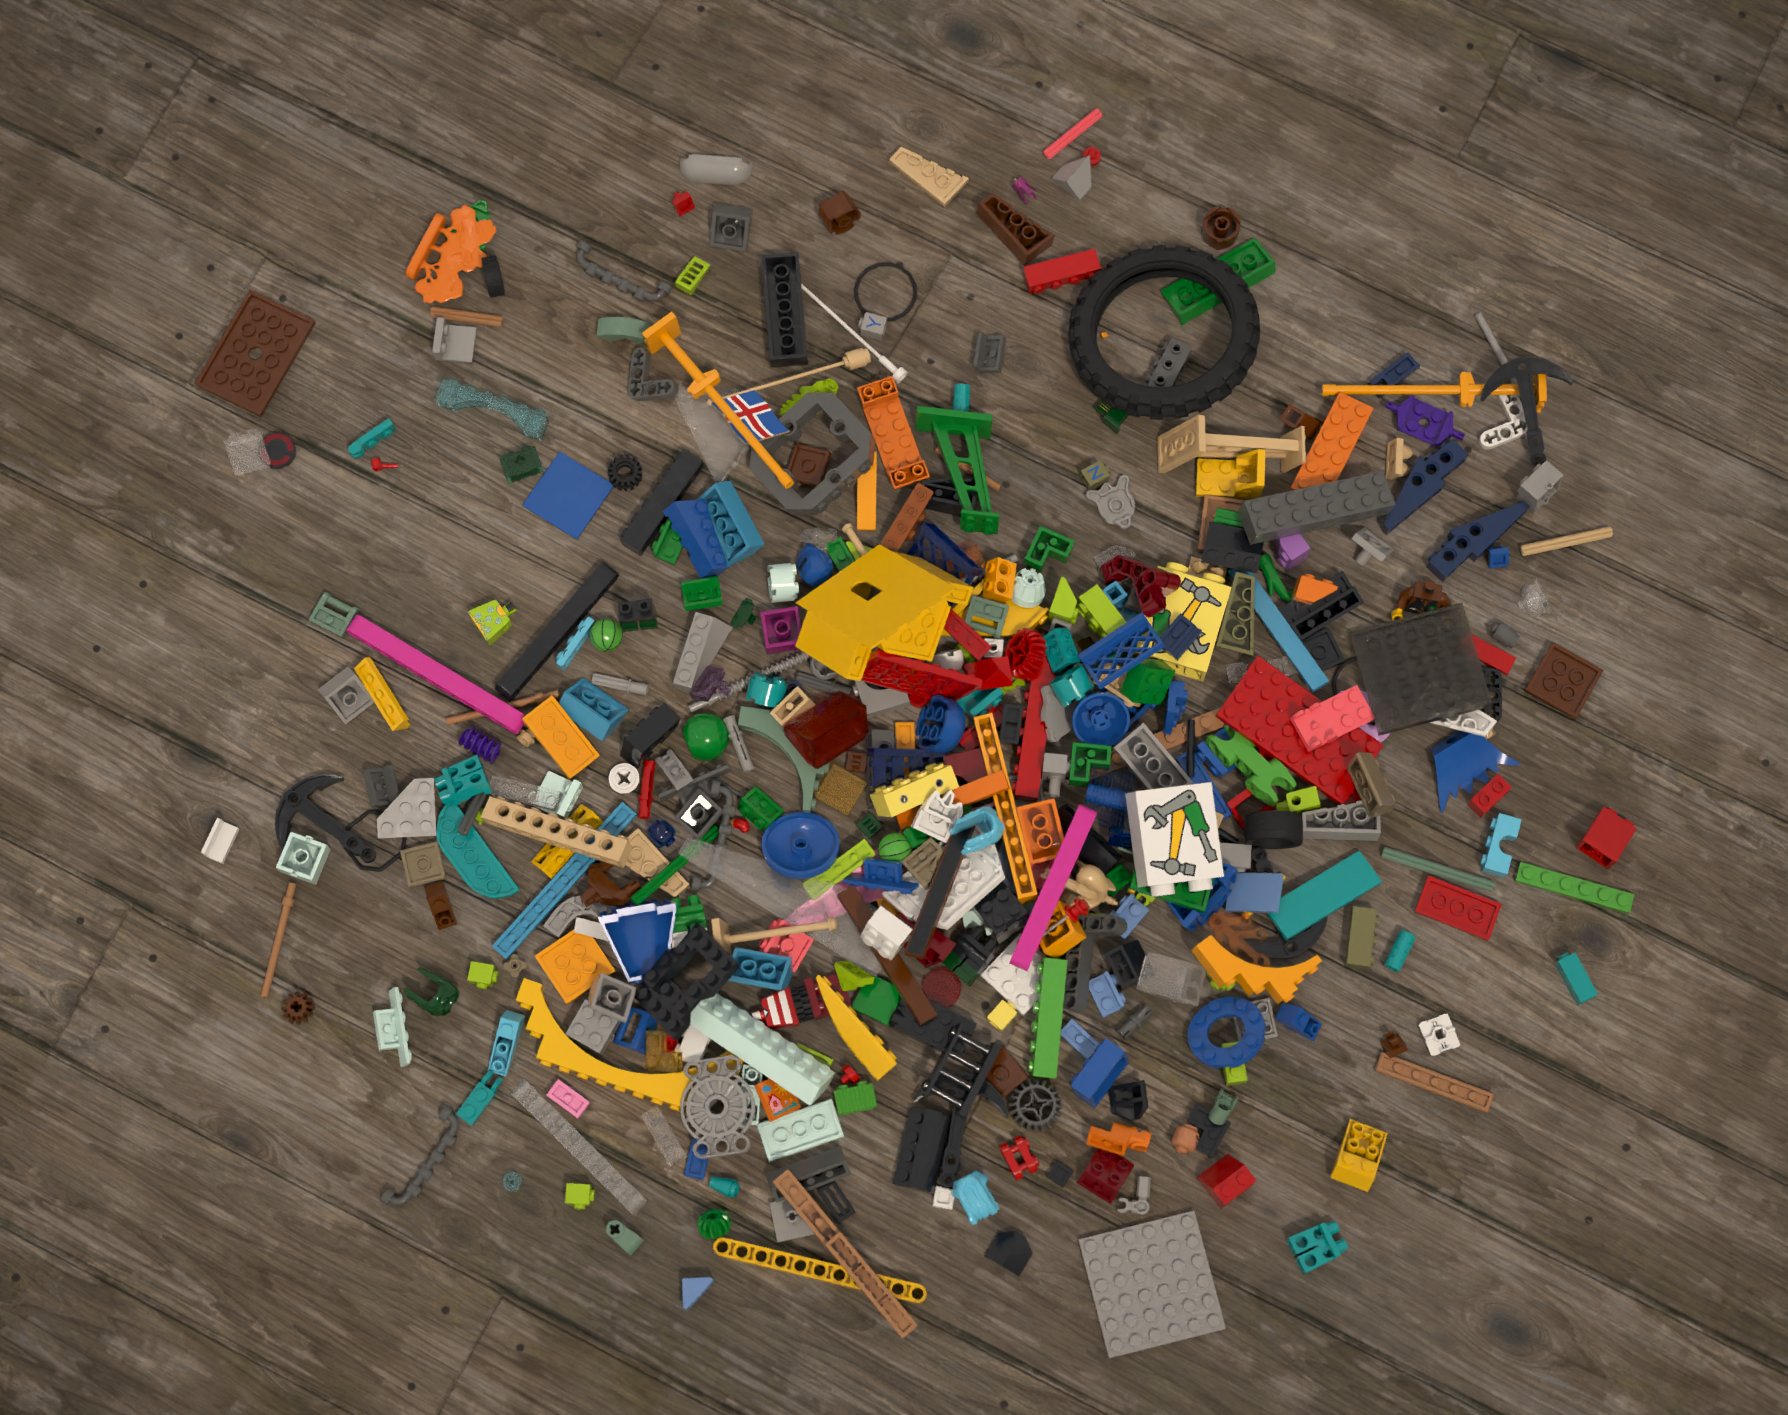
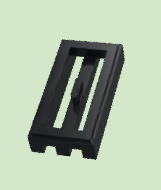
M835 1181L825 1184L817 1190L839 1224L856 1213ZM831 1185L849 1209L848 1213L845 1212L829 1187ZM824 1190L828 1192V1194L830 1195V1197L832 1198L840 1212L843 1214L841 1218L839 1217L833 1206L830 1204V1202L824 1195Z

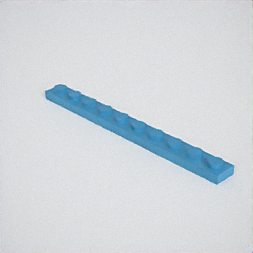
M621 802L597 831L603 829L610 832L612 836L617 837L636 818L637 814ZM591 839L588 844H592L595 839ZM575 853L492 945V948L508 960L597 859Z

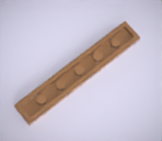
M1381 1052L1375 1068L1376 1072L1484 1113H1488L1494 1096L1493 1093L1395 1056L1389 1058L1387 1053Z

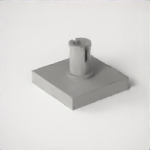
M1366 527L1359 530L1352 538L1353 541L1363 547L1355 559L1362 566L1367 563L1372 555L1383 562L1394 551L1392 547Z
M786 1199L778 1203H770L777 1243L815 1235Z

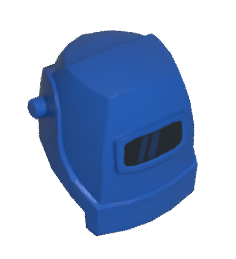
M808 542L798 554L796 567L800 577L806 583L818 587L831 578L833 563L827 554Z

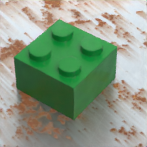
M1146 659L1127 672L1120 692L1133 703L1162 705L1175 670L1163 660Z

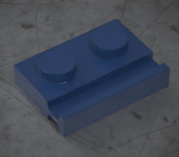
M1179 614L1160 637L1165 645L1162 649L1178 661L1202 633V630L1198 629L1195 624L1182 614Z

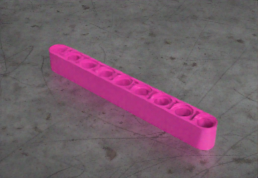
M1079 804L1009 964L1028 971L1094 822L1097 811Z

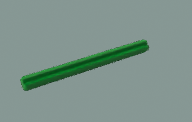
M713 825L700 841L696 840L632 895V902L635 905L642 903L718 837L719 828Z

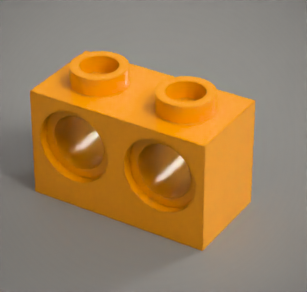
M1000 557L987 561L983 597L998 603L1012 600L1017 564Z

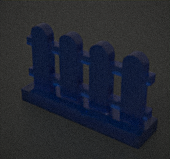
M869 748L867 749V756L873 757V761H870V766H873V781H870L869 786H873V792H875L877 787L883 785L888 787L892 785L893 780L898 778L904 779V767L909 768V773L916 770L921 772L922 768L931 763L940 764V759L946 756V753L922 749ZM886 757H891V762H886ZM904 758H909V763L904 762ZM922 758H927V763H922ZM886 767H891V782H886Z

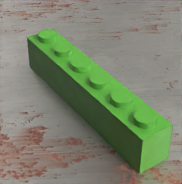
M1041 958V962L1038 961L1037 973L1040 974L1039 981H1036L1035 993H1038L1037 1001H1034L1033 1013H1036L1035 1021H1032L1031 1032H1034V1037L1029 1045V1052H1032V1058L1028 1061L1027 1071L1030 1072L1032 1077L1056 1079L1068 960Z

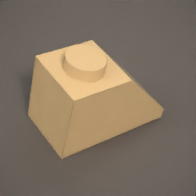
M797 686L770 714L784 727L805 717L816 704Z

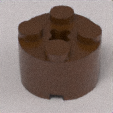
M839 191L835 196L824 199L819 203L818 216L830 234L835 232L836 235L847 232L855 226L853 222L856 219L859 221L861 217V212L845 191Z
M1221 206L1209 210L1202 226L1204 241L1215 250H1222L1232 246L1236 242L1240 231L1239 215L1228 207L1221 208Z

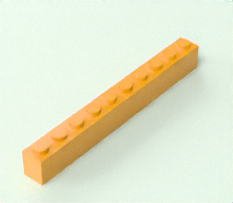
M993 714L974 717V723L987 776L1003 770L1010 787L1006 791L993 795L997 816L1005 827L1002 836L1017 897L1021 904L1037 901L1038 894Z

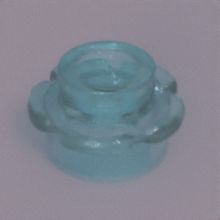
M510 1172L503 1177V1187L507 1191H517L522 1184V1178L516 1172Z

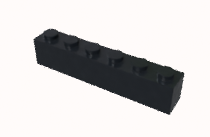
M686 449L675 456L674 464L671 468L668 467L665 470L664 478L654 486L651 497L644 500L641 511L633 516L630 527L625 528L621 533L622 545L639 556H642L659 532L662 524L668 519L663 511L673 502L682 499L704 467L703 460Z

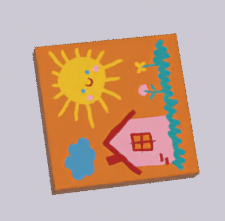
M770 1078L754 1085L769 1122L801 1108L795 1095Z

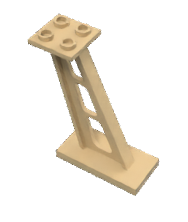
M1197 415L1158 436V473L1165 474L1195 457L1236 458L1237 455L1257 449L1266 450L1265 458H1281V473H1285L1306 463L1305 427L1300 426L1284 434L1280 439L1206 434L1205 416Z

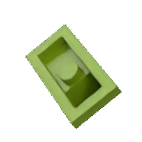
M851 960L835 962L834 966L842 991L856 990L858 987L873 984L874 976Z

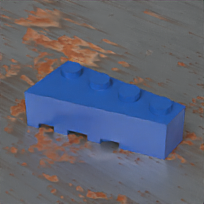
M705 499L675 501L663 511L665 517H669L671 520L673 531H677L682 539L681 545L690 553L691 556L689 558L701 579L718 576L728 568Z

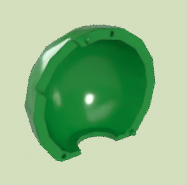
M708 712L695 714L682 727L690 753L696 760H714L721 756L728 746L729 733L726 724L716 714Z

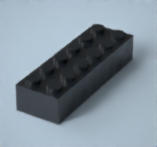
M799 252L761 255L771 368L808 365Z

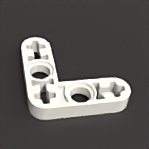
M1497 395L1509 422L1482 433L1479 438V444L1483 449H1493L1526 435L1527 426L1525 430L1520 428L1514 433V429L1518 428L1520 423L1526 425L1522 403L1518 395H1509V399L1506 395ZM1516 406L1519 409V413L1514 415L1509 411V408ZM1507 429L1510 432V437H1502L1500 431ZM1496 433L1497 438H1494L1490 444L1489 442H1484L1486 437L1488 439H1491L1495 436Z

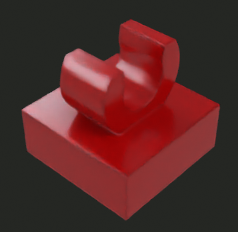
M678 191L673 194L675 199L672 200V203L679 217L695 208L691 195L688 192L681 194Z

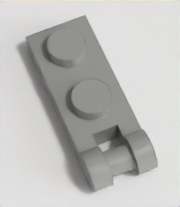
M669 749L666 751L667 754L662 757L658 756L655 758V761L678 791L692 782L693 779L674 752Z

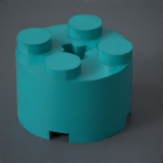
M1081 664L1066 670V673L1061 676L1058 675L1049 683L1062 707L1071 704L1073 699H1076V701L1083 699L1086 693L1095 688L1094 683Z
M754 672V676H750L745 699L750 701V698H753L756 704L776 707V704H779L785 698L788 684L785 683L786 681H784L783 677L773 676L772 679L765 677L766 674Z

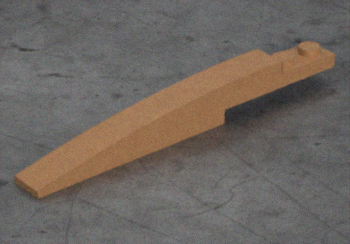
M787 1169L772 1183L903 1339L917 1327L916 1322L793 1174Z

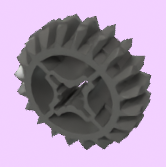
M1035 1079V1085H1032L1031 1080H1027L1028 1087L1021 1083L1022 1091L1018 1088L1014 1090L1018 1096L1011 1095V1099L1016 1102L1009 1103V1107L1015 1108L1010 1111V1114H1017L1013 1121L1021 1120L1019 1123L1020 1128L1025 1123L1027 1125V1132L1030 1130V1126L1034 1127V1133H1037V1127H1040L1041 1132H1044V1125L1051 1129L1050 1121L1055 1124L1058 1122L1054 1116L1061 1117V1113L1056 1111V1109L1063 1108V1105L1057 1104V1102L1062 1101V1097L1055 1098L1059 1091L1051 1092L1053 1085L1050 1084L1046 1088L1045 1080L1042 1082V1086L1038 1085L1039 1079ZM1035 1090L1044 1092L1050 1099L1038 1098ZM1029 1092L1030 1102L1020 1107L1021 1098ZM1033 1100L1037 1104H1042L1041 1107L1039 1106L1038 1112L1035 1108L1030 1107V1105H1033ZM1052 1105L1051 1114L1043 1120L1042 1110ZM1022 1113H1033L1037 1122L1028 1120Z

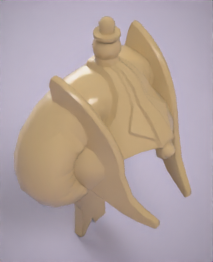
M1077 859L1076 863L1080 866L1078 869L1079 873L1076 874L1077 881L1070 874L1064 887L1065 891L1060 896V901L1072 907L1075 904L1074 900L1076 898L1084 899L1090 907L1088 910H1092L1097 914L1100 913L1098 906L1101 903L1106 902L1112 906L1113 904L1115 906L1118 905V902L1115 901L1116 899L1108 896V890L1116 891V888L1105 876L1104 872L1094 865H1086ZM1048 867L1044 870L1045 873L1040 874V877L1047 878L1050 872Z

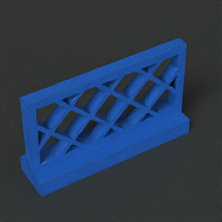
M1141 612L1078 654V656L1101 690L1164 648L1165 645L1143 612ZM1138 641H1145L1143 647H1136ZM1150 641L1158 642L1153 647H1148ZM1132 642L1131 647H1125ZM1122 652H1128L1126 658H1120ZM1134 652H1140L1138 657L1132 658ZM1116 653L1114 658H1109L1110 656ZM1106 663H1112L1110 669H1104ZM1118 663H1124L1123 667L1116 669ZM1101 674H1108L1105 679L1099 681Z

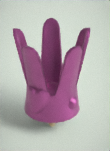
M1023 177L1018 180L1014 178L1015 182L1012 187L1018 192L1025 204H1027V200L1022 191L1026 192L1031 198H1036V195L1029 187L1038 192L1037 189L1029 185L1028 181Z

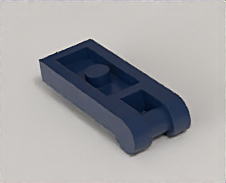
M1407 352L1373 378L1367 385H1379L1381 381L1386 385H1398L1419 369L1420 365ZM1376 395V396H1377L1379 399H1381V398H1382L1383 396H1385V395Z

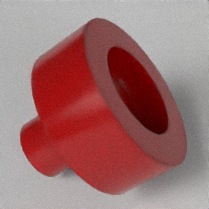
M848 1064L841 1069L844 1075L840 1080L844 1085L849 1080L855 1084L860 1079L858 1074Z

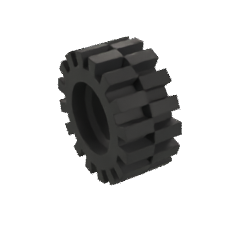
M623 454L619 455V458L615 457L614 462L611 461L610 466H608L609 481L613 483L614 488L618 487L620 491L622 488H624V491H628V488L633 490L634 486L637 487L642 480V467L639 460H635L634 456L629 458L628 454H626V457H623ZM628 467L633 473L629 478L624 479L618 475L619 469Z
M803 985L790 989L799 1023L813 1020L814 1015L806 986Z

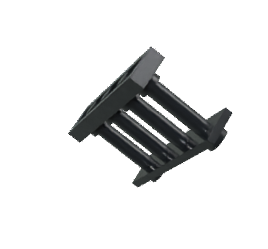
M956 1024V1026L953 1025L949 1030V1039L929 1078L923 1081L920 1089L922 1090V1096L928 1097L931 1092L955 1105V1113L961 1117H966L1002 1046L994 1042L984 1045L962 1033L964 1025ZM957 1039L981 1051L982 1055H984L981 1062L976 1063L952 1050ZM950 1057L972 1069L973 1073H975L972 1079L967 1081L943 1068L947 1058ZM939 1074L964 1087L965 1093L963 1097L957 1098L935 1086L934 1084Z

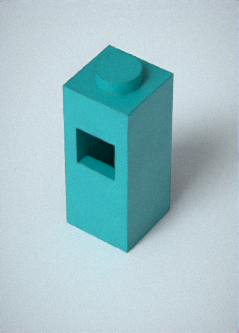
M1567 952L1558 957L1559 961L1554 965L1576 1005L1578 1006L1596 997L1598 993L1577 954L1573 953L1570 955Z

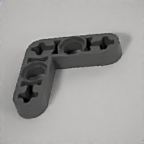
M642 347L636 348L631 358L628 384L629 397L635 401L675 397L679 387L672 380L648 381L651 354ZM642 370V376L636 378L637 372ZM656 386L655 393L650 395L651 388Z

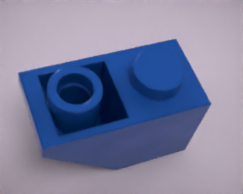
M1285 1002L1282 1003L1275 1018L1285 1028L1311 1041L1315 1040L1322 1023L1301 1007Z

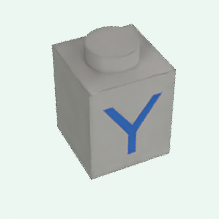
M865 312L864 318H860L858 328L861 330V336L882 341L887 327V318Z

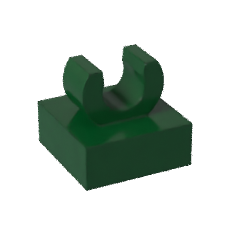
M871 812L856 824V827L868 840L883 828L882 824Z

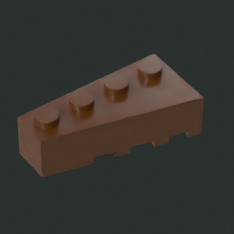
M994 193L979 202L976 214L1024 266L1052 246L1054 234L1043 230L1041 225L1027 219L1025 214L1014 210L1010 204Z

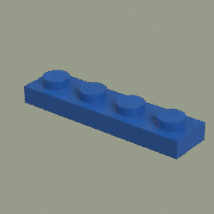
M1187 752L1176 757L1175 760L1187 774ZM1195 753V777L1190 778L1193 781L1192 784L1212 783L1215 812L1224 815L1223 821L1230 817L1232 813Z

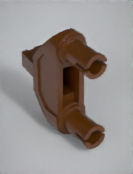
M601 861L598 864L593 863L589 866V887L580 896V899L585 907L595 902H600L601 905L622 906L628 902L629 897L636 893L641 886L636 879H633L623 888H618L604 874L615 865Z

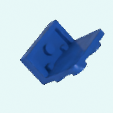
M1224 728L1215 734L1221 740H1231ZM1202 741L1197 745L1195 750L1196 756L1209 767L1208 769L1215 777L1217 776L1219 780L1236 768L1234 764L1226 768L1209 749L1206 742Z

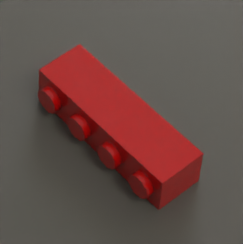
M1091 249L1024 266L1023 275L1029 294H1039L1046 289H1058L1065 284L1074 285L1081 280H1089L1098 270L1101 271V266L1096 250Z

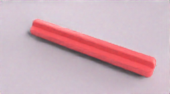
M1096 108L1048 146L1043 151L1044 156L1047 159L1055 156L1102 117L1101 111Z

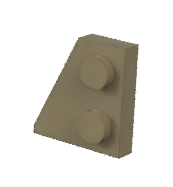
M930 837L901 862L926 890L933 879L944 851Z

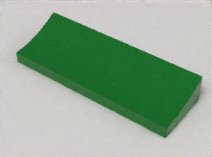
M1256 238L1217 259L1219 261L1223 260L1230 265L1233 271L1239 274L1247 283L1248 288L1276 273L1275 261ZM1180 279L1161 290L1162 297L1172 309L1181 326L1222 303L1209 289L1187 279Z

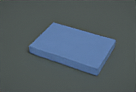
M1237 873L1236 882L1234 884L1231 882L1230 885L1232 891L1227 898L1225 911L1278 913L1284 875L1281 873Z

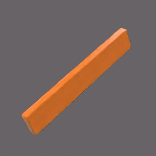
M1000 770L951 790L955 794L952 804L960 802L962 807H966L1010 789L1004 771ZM922 804L896 815L902 831L911 827Z

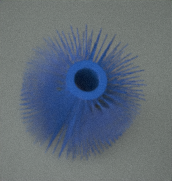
M1089 783L1085 802L1086 805L1090 803V806L1094 804L1095 807L1096 804L1098 808L1099 805L1102 808L1105 806L1106 809L1107 807L1110 810L1114 808V811L1118 809V812L1122 810V813L1126 811L1127 814L1125 794L1131 793V791L1127 792V790L1123 791V789H1113Z

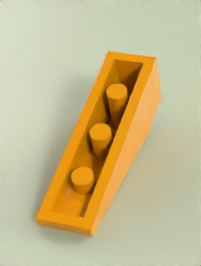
M874 452V461L870 470L857 479V530L876 531L877 452Z

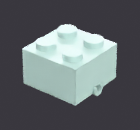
M290 832L276 868L281 873L316 885L331 849L326 844L313 840V837L308 835L304 837Z

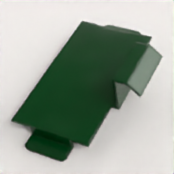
M746 598L745 601H742L730 622L732 627L742 628L746 621L753 625L757 616L751 613L755 606L752 604L753 600Z

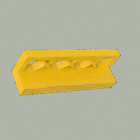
M370 657L364 658L354 668L358 677L391 730L407 729L410 726L407 715Z
M580 804L568 818L581 826L583 824L590 825L594 830H597L603 823L592 810L583 804ZM585 811L586 813L581 818H579V816ZM578 833L573 834L571 839L575 838ZM546 844L533 858L531 863L552 880L574 856L575 852L557 846L553 848L554 845ZM544 857H546V859H545L541 864H539V862H540Z

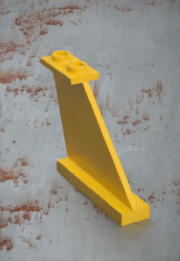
M985 578L972 590L967 605L957 604L952 609L964 621L972 595L987 599L983 597ZM1011 600L1002 603L1010 607L1001 636H1012V634H1016L1018 630L1023 628L1035 630L1034 628L1038 624L1043 625L1048 620L1049 609L1041 606L1024 608ZM975 616L972 617L973 622L993 628L998 626L996 622ZM944 629L941 636H951ZM974 630L980 636H994Z

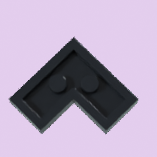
M1195 1104L1186 1122L1204 1131L1198 1141L1196 1150L1213 1158L1231 1122L1226 1120L1223 1125L1214 1124L1209 1119L1210 1111Z

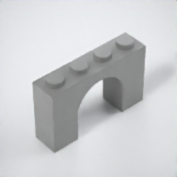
M874 647L871 653L880 648ZM854 680L853 692L855 697L859 696L861 703H858L860 714H864L866 719L910 706L907 693L889 688L876 690L866 685L864 681Z

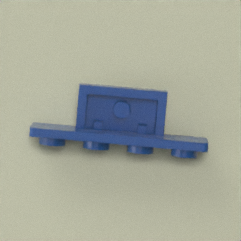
M870 857L864 859L865 875L852 873L843 879V883L850 884V886H866L868 889L879 888L884 889L886 892L900 891L901 894H911L912 891L919 888V883L903 881L902 862Z

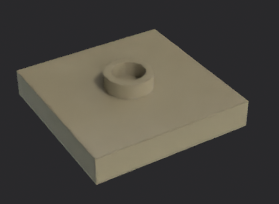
M438 841L400 850L409 889L447 879Z

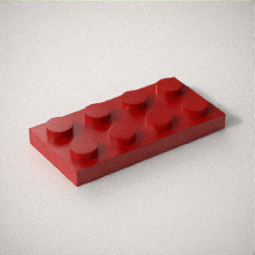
M1428 875L1414 913L1488 941L1502 904Z

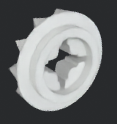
M618 764L609 773L610 786L620 794L630 793L636 789L639 783V773L630 764ZM618 774L623 775V776H626V775L629 774V776H628V781H629V783H626V782L620 783L621 778H620V776H619Z

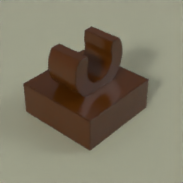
M849 751L846 771L865 774L867 764L866 753Z
M1393 1031L1386 1033V1039L1380 1041L1382 1048L1389 1058L1408 1051L1407 1045L1398 1033L1394 1035Z

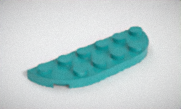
M454 801L448 802L438 817L437 841L466 884L474 892L487 898H506L520 892L517 885L473 826L467 836L458 833V828L465 815L455 805Z

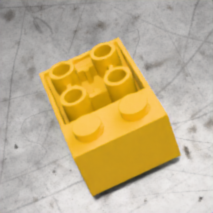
M1350 1119L1330 1178L1368 1192L1375 1179L1388 1133Z

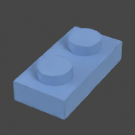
M1073 1019L1061 1030L1060 1036L1086 1060L1095 1053V1048L1099 1043Z

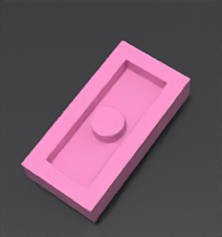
M559 1079L547 1093L550 1099L578 1119L590 1104L589 1101Z

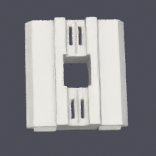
M1448 1014L1440 1015L1419 1024L1431 1056L1460 1046L1455 1033V1027L1453 1028ZM1441 1030L1443 1038L1438 1040L1435 1031Z

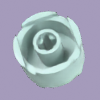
M791 563L768 565L767 573H770L768 589L771 603L795 601L798 598L797 593H799L798 582H794L795 575H797L796 565Z

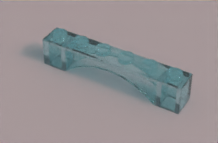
M449 379V381L442 380L435 397L438 406L452 411L470 407H485L499 411L512 419L524 435L541 441L550 421L546 412L541 409L533 410L523 403L515 404L508 398L501 397L500 399L494 397L492 393L487 391L482 393L470 385H466V387L459 385L457 381Z

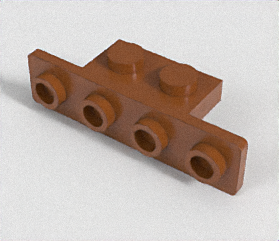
M917 483L880 545L893 552H898L904 541L907 543L909 540H913L917 533L915 529L918 524H922L927 517L925 507L934 494L932 490Z

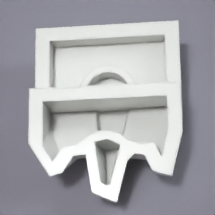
M935 790L918 809L911 827L947 843L950 829L963 814L962 803L952 804L955 794L951 790H948L942 798H940V792Z

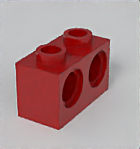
M1497 774L1467 805L1482 818L1512 787Z

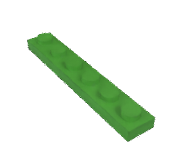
M1523 862L1519 863L1515 878L1517 883L1626 914L1630 913L1634 898L1632 893Z

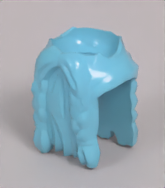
M984 806L971 811L969 814L964 815V817L957 819L955 826L950 829V834L955 835L978 825L984 832L980 836L967 840L963 847L964 849L961 851L962 854H970L985 849L987 846L993 845L1000 840L1005 827L996 815L997 812L991 806Z
M973 1171L969 1175L954 1181L951 1192L953 1197L959 1199L964 1211L967 1213L968 1221L972 1225L977 1224L979 1219H985L989 1214H996L997 1210H999L998 1204L986 1185L988 1176L978 1171Z

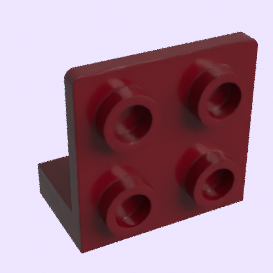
M837 974L826 976L832 984L830 988L834 992L838 991L844 998L843 1002L847 1007L852 1006L848 991H842ZM811 977L804 979L814 1019L819 1020L829 1017L817 981L812 980Z
M1098 1148L1077 1183L1111 1204L1133 1169L1134 1164L1116 1153Z

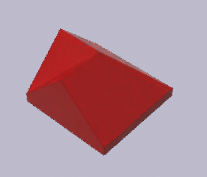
M1008 656L962 665V669L966 674H974L976 678L983 679L982 687L977 690L1007 687L1013 684Z

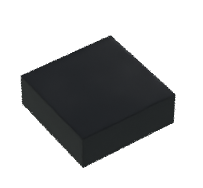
M1057 1160L1046 1178L1064 1188L1074 1171Z

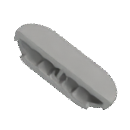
M693 154L689 155L687 159H680L682 175L687 180L697 183L739 185L749 179L753 169L752 163L746 164L742 162V158Z

